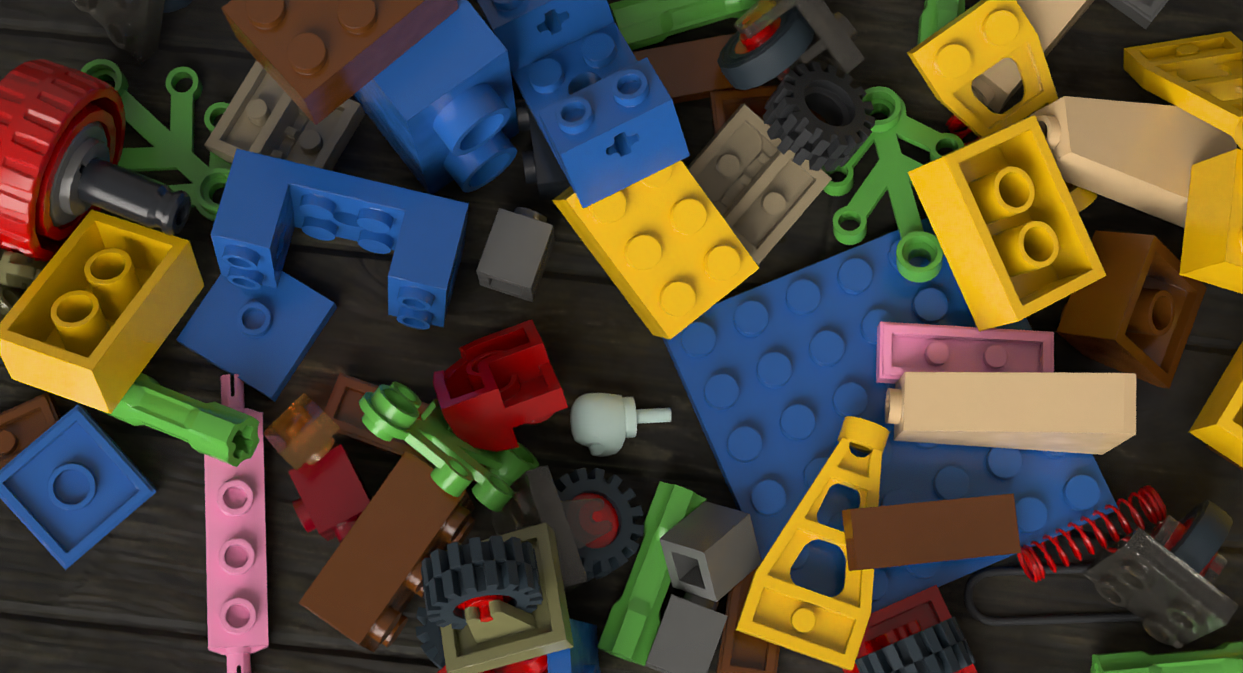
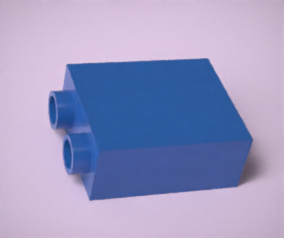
M457 0L459 9L353 95L427 193L431 195L453 180L463 192L475 191L500 175L511 164L517 154V149L510 141L511 138L519 133L508 51L468 0Z

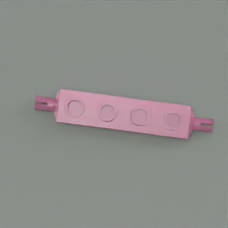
M230 374L220 376L221 404L259 421L258 437L260 441L252 457L242 461L237 467L204 454L208 650L226 655L227 673H237V667L241 668V673H251V654L269 646L263 412L245 408L244 382L238 378L239 374H234L235 395L231 396Z

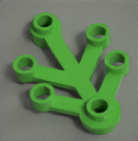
M96 59L87 63L81 69L82 72L102 81L111 80L115 82L114 89L119 93L124 104L126 122L153 146L123 148L118 165L131 171L179 170L192 184L168 186L175 192L178 190L187 192L191 198V207H196L206 219L215 221L220 204L214 203L212 197L217 189L225 187L232 164L210 152L208 167L194 154L195 100L200 97L203 89L202 82L196 72L189 67L181 66L170 71L166 77V88L171 95L169 131L127 92L128 81L114 62L107 59ZM183 78L193 80L192 87L188 91L182 93L175 91V86L179 80ZM214 103L206 110L204 122L210 133L215 128L213 125L215 118L225 112L229 106L228 103Z
M881 86L872 87L865 90L867 94L861 101L872 102L874 110L869 116L875 113H882L888 118L875 120L870 136L843 167L838 166L834 171L828 172L824 165L821 168L827 175L841 172L847 176L840 182L830 181L823 189L831 196H843L853 188V168L873 143L875 144L879 160L849 204L840 208L834 214L833 233L839 242L846 245H854L861 242L867 233V218L888 190L901 237L896 249L897 269L909 281L927 282L939 274L943 263V250L936 236L924 232L911 188L914 185L908 172L923 164L903 155L897 138L930 152V162L942 157L937 153L941 148L948 147L957 150L963 147L964 143L955 134L940 133L906 116L905 103L893 90ZM846 220H854L860 224L853 231H847L840 227L841 223ZM914 257H924L930 263L925 267H914L910 265L909 261Z
M393 382L391 386L381 384L375 392H366L359 400V405L364 412L362 416L364 425L374 435L385 441H391L393 438L404 440L436 466L431 472L432 479L441 489L452 496L459 497L474 479L477 482L472 488L475 497L490 510L500 512L514 496L512 488L516 484L523 485L539 466L534 455L519 442V448L495 452L474 448L456 437L444 418L438 399H434L422 413V420L418 419V408L422 404L421 400L411 389L399 382Z

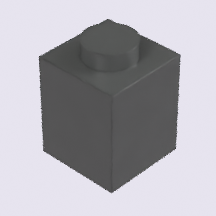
M522 207L515 208L514 212L499 208L476 270L481 286L534 302L555 243L554 227L546 223L547 218Z
M707 501L703 502L659 538L672 587L715 602L719 601L761 564L750 514Z
M688 592L684 593L683 599L671 594L645 666L662 673H707L728 617L716 612L719 602Z

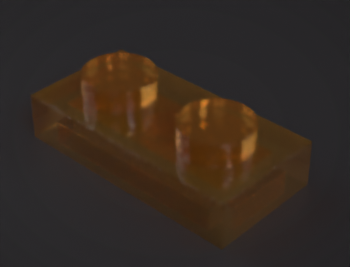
M303 393L263 434L277 452L297 471L305 462L308 465L316 463L331 449L335 442L332 435L340 427L314 401Z

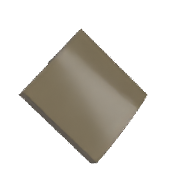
M256 60L204 145L210 152L230 164L233 162L236 149H242L332 171L363 119L365 112L360 103L348 99L320 123L315 125Z
M741 104L689 164L687 169L750 256L759 265L832 178L822 169L819 171L810 170L809 160H805L801 166L792 162L795 153L790 149L783 155L777 149L778 145L782 142L781 139L771 140L767 134L770 126L764 124V121L745 104Z

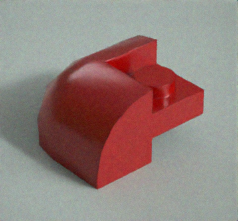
M532 319L484 336L460 347L459 350L462 358L446 370L436 371L433 374V386L445 420L456 437L474 448L495 452L519 448L513 431L514 427L525 423L537 424L549 419L554 412L568 408L561 385L550 364L543 341Z

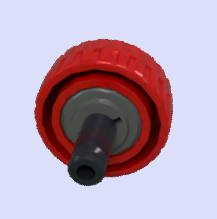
M46 59L24 62L10 71L0 81L1 249L24 254L29 258H35V261H50L91 209L100 212L102 208L147 227H159L163 233L170 236L179 233L189 217L192 203L187 192L182 190L175 192L162 182L118 165L123 151L126 117L121 96L110 84L77 69Z

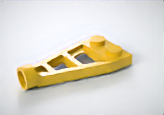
M981 0L907 52L937 100L980 139L1019 122L1034 111H1038L1058 100L1038 34L1016 0ZM1003 58H1010L1018 67L1024 85V95L1022 100L1003 114H996L974 96L971 88L972 81ZM1065 181L1078 213L1087 208L1097 198L1096 193Z
M1228 31L1124 48V70L1143 89L1231 135L1236 144L1243 150V42L1238 37Z
M846 416L844 418L837 439L839 443L755 571L735 630L849 671L853 670L871 614L874 569L849 571L844 532L820 524L817 520V513L829 488L834 484H841L857 490L860 495L859 508L879 506L881 461L890 434L887 428L858 417ZM850 448L869 455L857 457L850 451ZM820 539L837 545L845 555L844 587L837 596L828 597L795 585L791 579L790 570L803 547L813 540Z

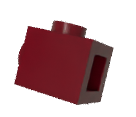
M340 444L288 471L300 495V498L293 501L292 504L307 533L317 529L318 533L327 541L337 537L339 543H341L372 500L350 454Z

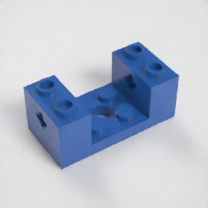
M476 0L486 24L507 49L511 75L583 209L690 156L671 96L648 58L637 61L614 22L607 0Z
M236 149L210 235L221 276H226L230 283L238 287L250 290H258L262 285L272 288L278 287L295 227L302 228L306 235L319 240L331 241L335 237L357 241L360 247L374 253L387 254L391 250H395L388 273V315L396 316L398 322L415 329H429L431 325L444 328L465 246L469 203Z

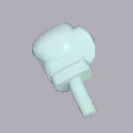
M587 393L579 396L573 403L570 412V424L574 440L581 445L587 446L592 456L598 457L616 454L622 448L625 438L636 436L637 424L671 422L670 408L636 409L633 397L622 398V395L606 393Z

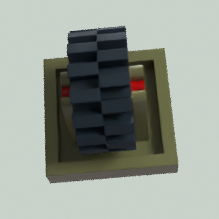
M547 522L500 536H491L489 539L482 541L480 537L469 538V544L461 545L456 541L447 544V551L437 549L431 552V558H424L422 561V567L420 568L428 620L430 622L436 621V626L441 628L447 673H480L574 647L555 533Z

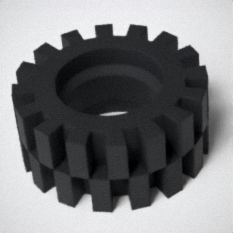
M811 62L808 67L801 63L788 72L766 102L764 109L767 111L763 115L764 124L771 125L767 131L770 139H781L782 142L778 145L777 149L783 155L790 149L795 153L792 162L801 166L805 160H809L810 170L819 171L824 165L828 172L834 171L838 166L843 167L872 133L871 129L875 125V117L869 116L874 110L872 102L861 101L867 94L861 86L853 89L849 85L854 78L847 73L842 78L837 77V67L829 64L822 71L820 62ZM809 109L820 114L828 124L819 120Z

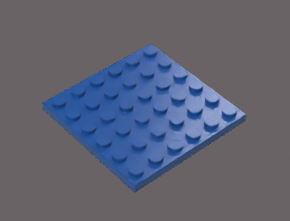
M929 219L921 220L924 232L936 236ZM899 230L716 303L671 340L663 338L738 511L750 514L761 561L765 558L839 443L837 439L846 416L858 417L877 423L890 431L881 461L879 506L1014 493L1021 547L1024 544L1030 547L1036 546L1031 545V541L1042 543L1049 540L1043 539V535H1049L1053 538L1061 535L1062 533L1060 532L1055 533L1056 528L1062 529L1065 532L1075 529L1073 526L1068 527L1069 522L1075 523L1078 526L1087 524L1088 522L1085 520L1083 522L1080 521L1081 516L1088 517L1092 521L1101 518L1098 514L1092 515L1094 510H1098L1105 515L1114 512L1111 508L1104 509L1106 504L1113 505L1117 509L1119 508L1093 454L894 441V424H887L885 422V399L888 388L895 389V384L876 383L877 326L879 323L896 322L977 327L944 252L942 268L939 274L927 282H912L899 273L896 265V249L901 240ZM914 257L909 261L910 265L914 267H925L930 263L924 257ZM1027 318L995 327L997 329L1033 331ZM850 448V451L857 457L869 455ZM841 484L832 485L818 510V522L844 532L842 510L859 508L860 495L858 491ZM820 539L813 540L803 547L790 570L791 579L795 585L828 597L837 596L844 587L845 555L837 545ZM1015 554L875 568L871 613L934 585H937V587L943 586Z

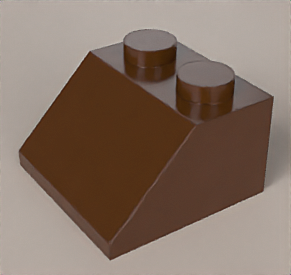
M1095 230L1091 242L1106 276L1070 295L1068 302L1062 309L1060 323L1056 332L1083 356L1123 373H1134L1136 378L1157 387L1170 389L1207 287L1201 281L1179 275L1181 261L1155 235Z

